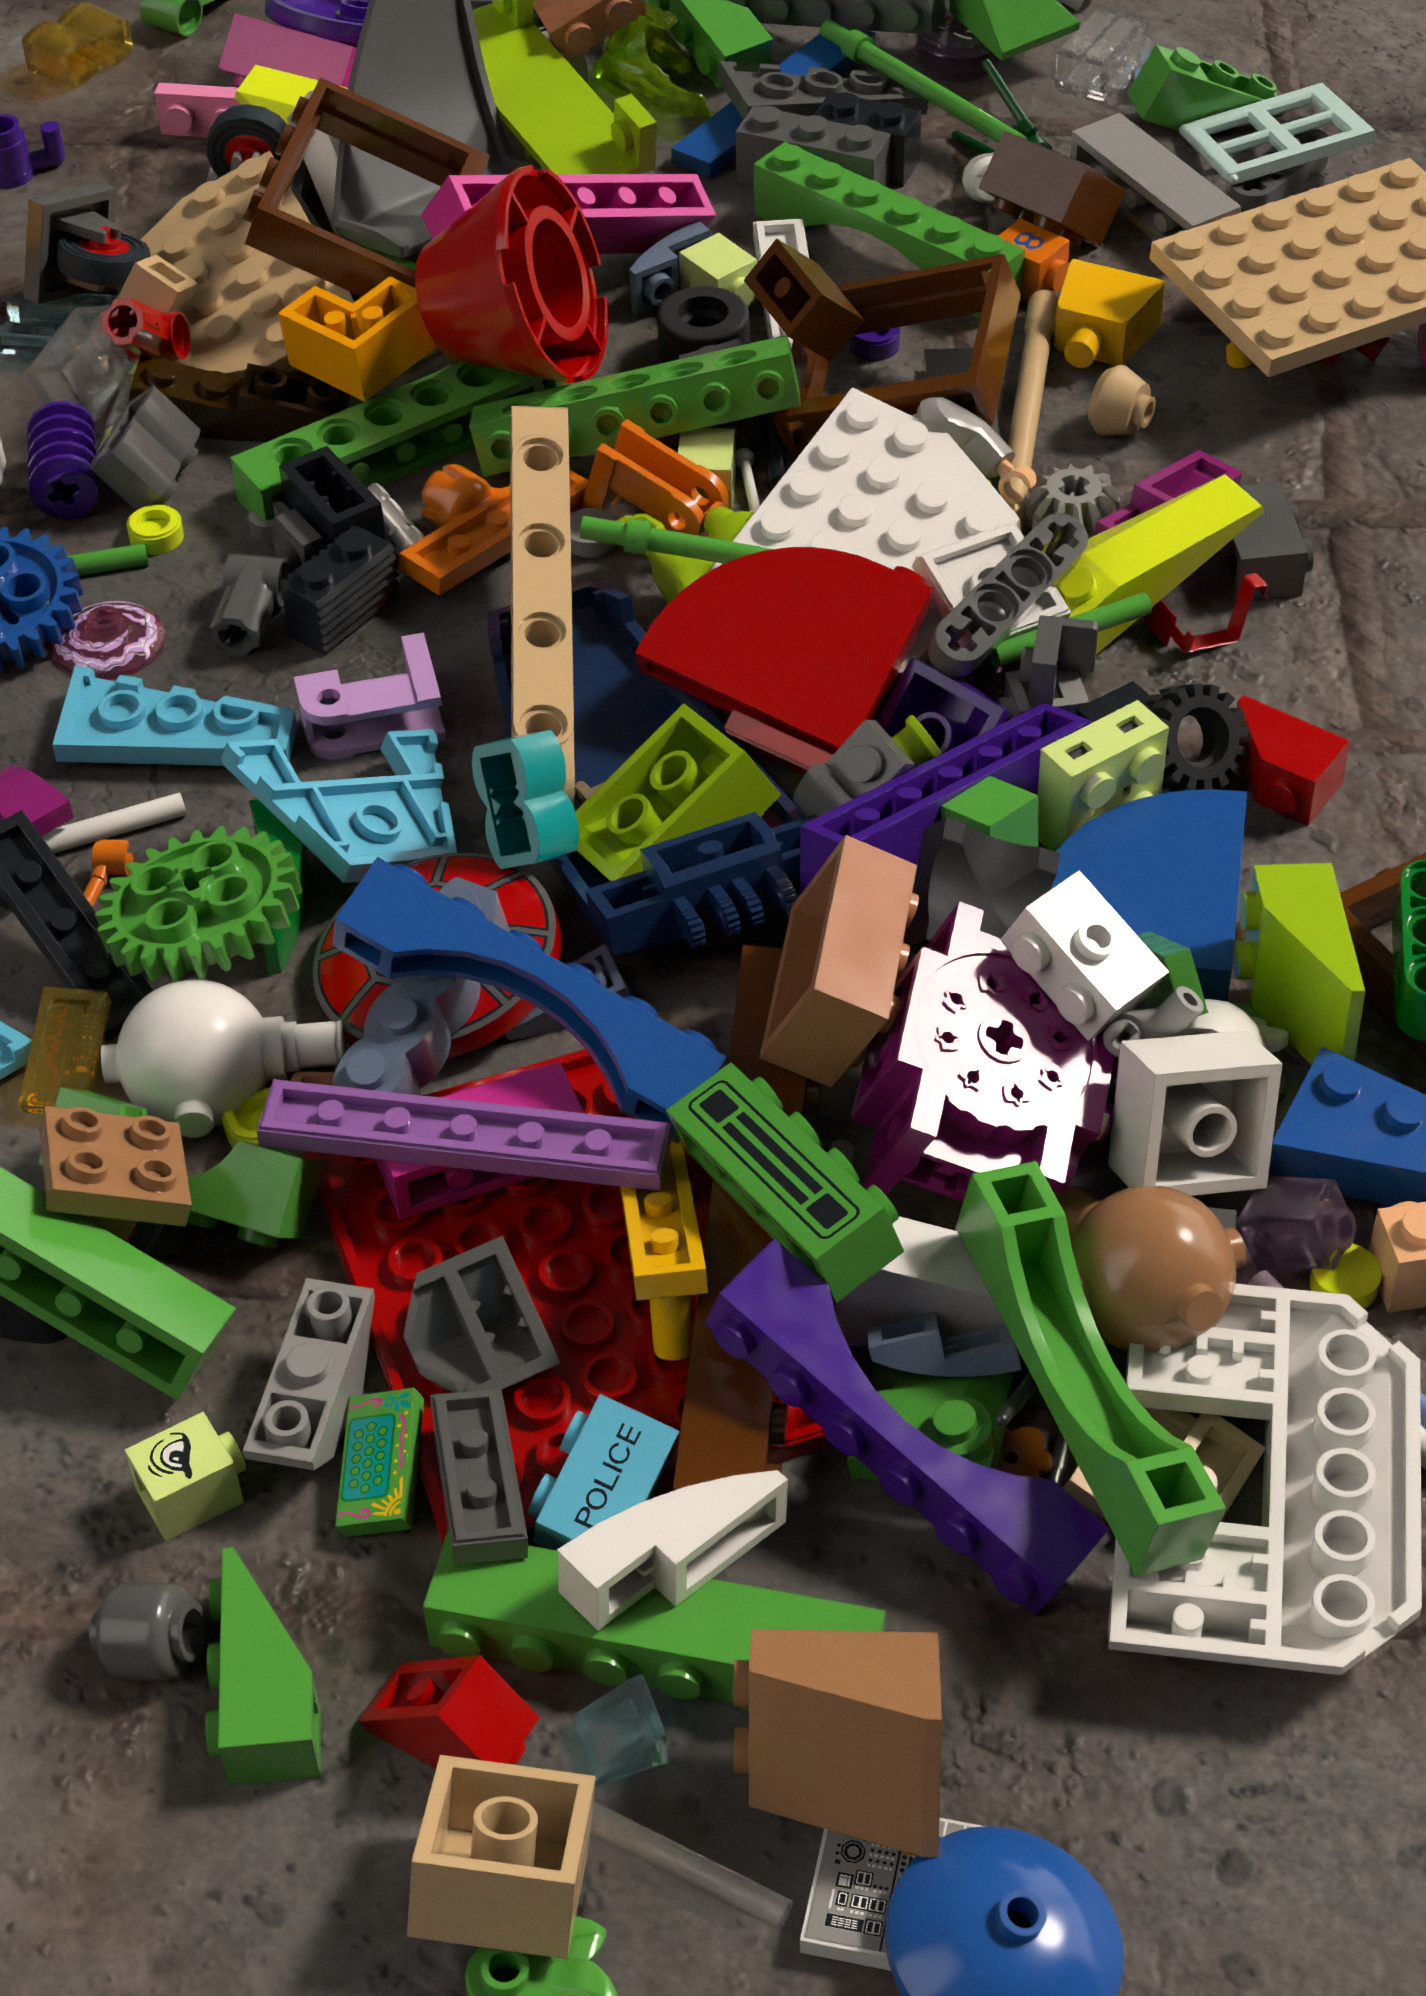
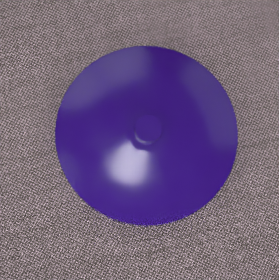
M265 0L264 12L272 21L286 28L357 48L370 0Z

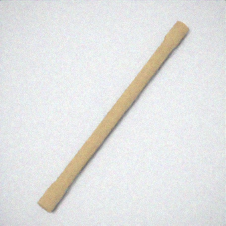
M1047 290L1034 292L1028 302L1024 326L1026 336L1008 439V446L1015 453V457L1011 462L1014 467L1024 465L1031 468L1050 344L1051 338L1055 334L1056 309L1059 300L1053 292ZM1012 477V487L1022 495L1023 500L1017 504L1008 502L1007 504L1020 518L1018 528L1022 531L1028 487L1022 479Z

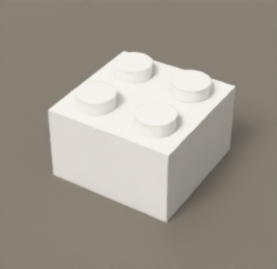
M1247 1031L1121 1041L1108 1166L1129 1188L1163 1186L1182 1191L1190 1196L1267 1188L1282 1062Z

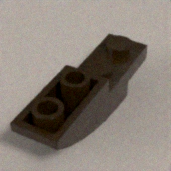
M140 355L130 386L128 403L154 385L201 429L199 436L232 441L268 442L347 409L350 394L319 379L284 372L274 367H263L248 363L244 378L242 379L219 371H209L175 363L165 358Z

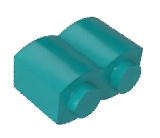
M551 730L474 746L472 755L473 778L479 796L487 807L485 818L486 838L492 857L499 868L505 869L535 864L576 851L579 840L578 820L572 802L564 792L566 782L565 759L560 743Z

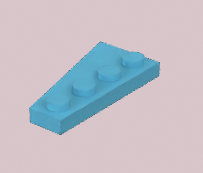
M75 665L52 745L56 762L224 766L221 757L228 741L277 739L290 762L297 731V721L294 709L230 696H223L217 702L204 700L196 695L195 689L175 685L170 692L145 688L141 678L120 674L116 681L96 678L94 669Z

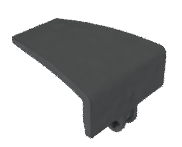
M470 0L369 1L356 48L348 90L490 155L483 175H509L517 168L532 165L533 169L536 170L543 169L538 162L515 156L511 151L493 99ZM340 140L334 193L333 226L341 238L352 243L400 258L410 256L421 251L432 240L421 214L441 186Z

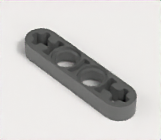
M1062 513L1050 514L1042 519L939 623L928 645V656L935 668L948 676L954 677L967 676L973 672L1075 568L1088 545V534L1082 523L1078 519ZM1059 538L1064 540L1067 544L1061 545L1050 559L1045 554L1050 541L1056 542ZM1017 567L1028 568L1038 576L1040 584L1034 587L1024 586L1016 581L1011 570ZM984 601L996 603L1004 610L1006 619L998 622L988 620L979 612L977 604ZM967 629L973 635L966 649L960 648L955 652L948 646V644H956L964 636Z

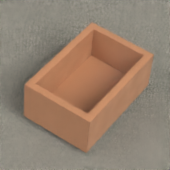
M848 835L844 836L791 908L759 1056L760 1059L832 1088L849 1066L857 1068L862 1063L868 1051L870 1041L877 1032L886 1034L889 1031L900 1006V997L893 994L895 981L903 972L910 952L909 945L903 943L904 933L910 925L919 903V895L912 892L917 869L916 864Z

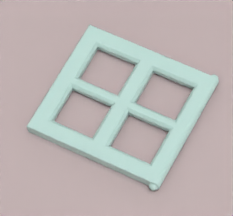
M1323 83L1181 125L1179 128V133L1230 185L1376 142L1375 130ZM1311 104L1322 112L1282 125L1273 117ZM1248 123L1258 130V132L1219 144L1210 136L1211 134ZM1330 124H1335L1342 131V133L1303 145L1294 137V135ZM1267 143H1271L1279 151L1237 164L1229 156Z

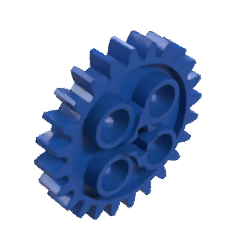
M2 527L0 530V675L3 672L4 663L11 660L20 669L24 668V655L28 653L44 658L46 655L42 645L45 642L61 645L63 639L59 629H74L76 624L72 614L82 612L83 609L79 597L84 595L73 558H67L63 545L59 544L52 547L48 535L44 534L33 541L30 530L26 528L15 538H11L7 527ZM2 611H4L7 621L2 617Z

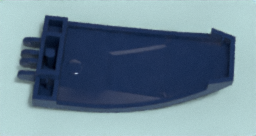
M595 579L571 586L575 783L584 781L591 788L605 782L684 703L742 748L781 793V796L764 812L762 817L755 811L640 849L643 871L611 882L577 851L549 859L548 861L560 883L613 956L684 939L689 944V947L691 946L693 949L705 945V934L712 928L719 927L729 937L741 933L740 919L745 924L747 923L750 929L764 925V913L775 907L780 912L782 911L785 917L790 916L793 904L801 895L800 826L818 816L813 814L805 817L791 799L742 744L726 733L725 725L704 701L639 672L635 652L646 633L635 621L630 595ZM511 605L487 612L489 644L507 738H511Z

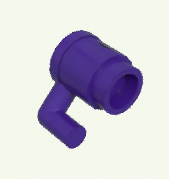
M0 114V188L9 189L25 185L33 178L34 171L63 163L65 152L60 127L57 122L49 121L40 126L44 148L29 152L25 132L20 128L19 120L12 115Z

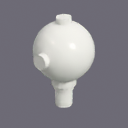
M191 977L159 987L145 996L133 1008L122 1026L118 1043L102 1045L101 1047L102 1074L105 1084L121 1082L130 1101L134 1105L147 1108L148 1116L158 1117L164 1121L178 1122L182 1136L190 1138L202 1137L210 1133L213 1127L222 1125L221 1116L224 1115V1112L233 1109L234 1114H236L243 1102L249 1099L255 1092L265 1089L268 1082H272L273 1079L288 1080L289 1073L301 1072V1069L338 1066L345 1054L343 1025L341 1020L337 1022L297 1024L296 1021L284 1022L283 1016L262 1018L253 1004L234 989L204 978Z

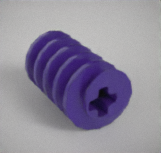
M55 401L41 406L32 414L27 423L28 490L30 497L42 512L52 517L63 519L82 517L91 511L98 501L99 492L97 486L98 475L90 469L91 462L96 455L95 422L87 409L70 401Z

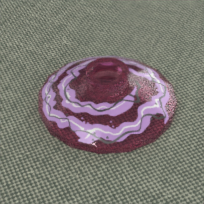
M103 601L82 607V612L72 614L76 624L75 628L59 629L63 643L61 645L52 644L53 653L58 664L69 673H73L74 666L76 665L94 669L96 678L115 680L120 674L132 675L153 663L164 648L166 632L159 616L144 605L129 601Z

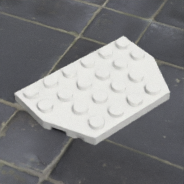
M852 387L732 542L772 549L786 547L834 549L859 555L893 570L896 566L913 570L912 565L919 554L1012 521L1019 526L1020 518L948 433L928 431L926 426L919 422L917 418ZM715 563L711 570L719 567L722 563ZM931 601V609L891 686L897 685L911 656L925 661L928 657V645L936 628L943 620L933 601Z

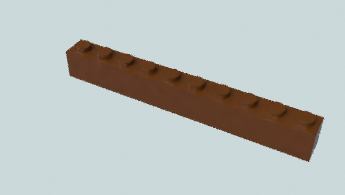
M743 945L728 1064L732 1062L751 1081L758 1076L763 1078L778 1096L783 1106L782 1111L787 1116L797 1111L807 1120V1113H820L822 1084L759 1058L783 948ZM811 1125V1127L814 1129L815 1133L817 1134V1126H816V1125ZM714 1179L712 1182L703 1252L708 1293L698 1294L673 1491L685 1486L733 1475L778 1470L782 1474V1463H771L772 1445L785 1446L787 1438L788 1405L784 1402H777V1396L770 1388L768 1380L745 1359H738L728 1354L716 1341L713 1331L705 1325L719 1294L773 1240Z

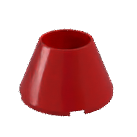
M528 165L512 171L422 248L417 259L415 273L418 304L429 335L439 350L448 358L569 384L592 377L598 370L605 353L608 334L607 297L597 298L592 267L600 266L601 262L596 244L586 218L573 194L565 183L548 168L536 170L533 169L532 165Z

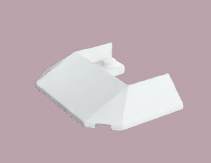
M1235 1284L1231 1303L1223 1318L1216 1327H1212L1196 1337L1190 1345L1171 1350V1345H1165L1160 1348V1351H1144V1345L1130 1343L1126 1357L1124 1380H1126L1127 1386L1143 1407L1265 1420L1264 1447L1266 1449L1263 1459L1261 1526L1220 1522L1202 1560L1140 1576H1135L1117 1539H1115L1112 1595L1108 1617V1649L1342 1675L1420 1617L1422 1609L1420 1359L1400 1341L1392 1345L1367 1322L1368 1312L1349 1295Z

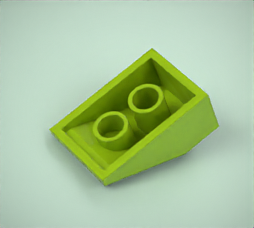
M683 703L575 811L579 827V840L576 851L611 882L643 871L640 849L755 811L762 817L764 812L781 796V793L742 748Z
M1332 863L1254 865L1251 891H1244L1240 894L1241 929L1246 931L1245 941H1236L1234 946V971L1236 979L1246 980L1251 1006L1272 1027L1286 1030L1289 1034L1288 1043L1311 1066L1321 1046L1355 1062L1365 988Z

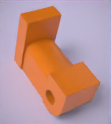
M626 419L620 425L614 449L604 443L597 448L581 509L592 507L610 511L623 498L663 523L666 530L707 537L708 533L703 526L706 513L713 507H728L729 495L723 482L707 468L700 464L696 465L645 433V430ZM696 487L702 488L708 494L709 499L702 497Z

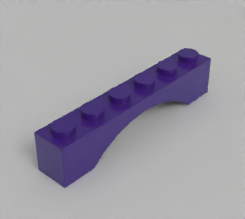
M775 1238L719 1294L705 1322V1325L713 1331L718 1344L728 1354L738 1359H745L768 1380L770 1388L780 1400L789 1406L799 1407L823 1428L828 1441L837 1450L848 1456H855L879 1477L881 1486L894 1500L904 1505H911L933 1524L937 1535L946 1546L959 1554L968 1555L992 1576V1581L998 1591L1010 1601L1025 1605L1037 1615L1109 1531L1105 1524L1053 1479L1017 1476L976 1464L939 1446L906 1422L874 1389L852 1356L836 1319L829 1285Z

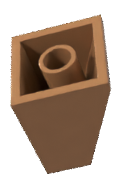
M751 1629L749 1660H734L733 1684L734 1707L749 1708V1727H735L734 1774L749 1775V1807L916 1856L939 1858L942 1708L938 1633Z

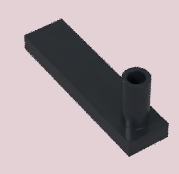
M23 810L0 821V906L11 909L79 1005L83 1004L85 1014L94 1017L90 1021L94 1024L96 1023L95 1017L99 1018L102 1025L101 1032L99 1028H95L106 1042L120 1034L130 1012L153 990L141 973L131 976L125 964L118 967L115 965L111 954L107 953L97 928L100 926L95 916L96 911ZM91 1005H94L96 1012L91 1015L87 1010Z

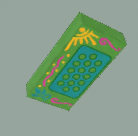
M415 1388L349 1396L335 1525L345 1537L412 1529L424 1398Z

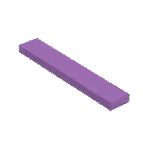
M273 1079L257 1128L259 1145L266 1147L661 1191L672 1141L671 1123Z

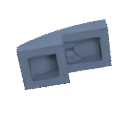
M936 1312L867 1327L868 1348L872 1362L893 1369L941 1377L987 1376L1022 1370L1016 1344L1005 1324L942 1338Z

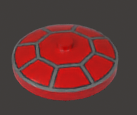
M467 852L432 855L403 864L420 873L427 881L428 886L438 892L447 882L455 877L497 891L509 929L528 934L541 945L543 952L560 961L562 934L556 912L544 887L527 870L520 866L500 869L492 855ZM344 903L329 921L321 935L313 959L312 976L316 997L327 1020L342 1021L344 1040L352 1046L364 1037V1025L371 1006L385 989L395 983V978L384 976L332 946L335 918L345 905ZM480 983L481 990L477 1006L468 1021L451 1034V1045L447 1059L476 1050L504 1035L520 1023L535 1008V1005L498 987Z

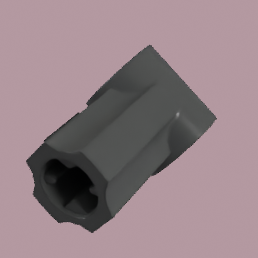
M233 553L227 557L222 578L223 596L210 626L213 643L223 647L228 654L248 656L250 650L260 647L274 608H284L281 580L289 579L288 574H291L290 564L286 558Z

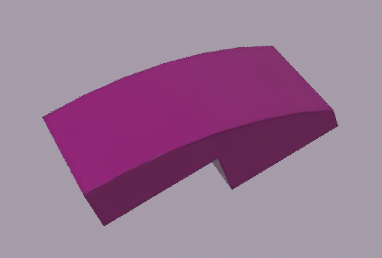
M9 765L0 770V821L23 810L38 833L43 836L74 818L70 801L35 773L16 765Z

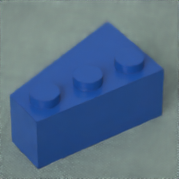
M1321 1046L1273 1139L1267 1188L1264 1189L1274 1191L1276 1184L1314 1190L1316 1191V1199L1337 1202L1340 1196L1377 1202L1379 1203V1208L1391 1207L1406 1201L1426 1202V1095Z

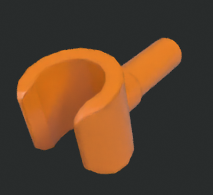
M103 839L95 842L93 845V872L83 892L92 907L103 887L106 886L109 875L129 876L125 864L134 862V857L132 853L127 852L128 840Z

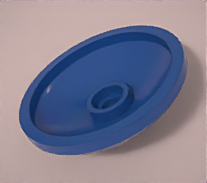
M996 1826L972 1827L939 1838V1858L916 1856L912 1859L896 1884L888 1904L885 1918V1948L893 1978L902 1996H1118L1124 1969V1949L1119 1923L1111 1903L1098 1882L1082 1864L1062 1848L1037 1835L1018 1829ZM1016 1911L1025 1916L1030 1923V1928H1020L1010 1921L1007 1912Z

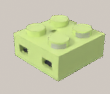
M1136 700L1042 748L1037 794L1038 840L1048 850L1055 852L1069 836L1100 814L1140 798L1161 794L1169 727L1139 700Z

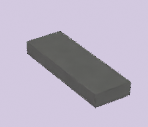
M502 1389L430 1395L431 1418L453 1565L528 1558V1537Z

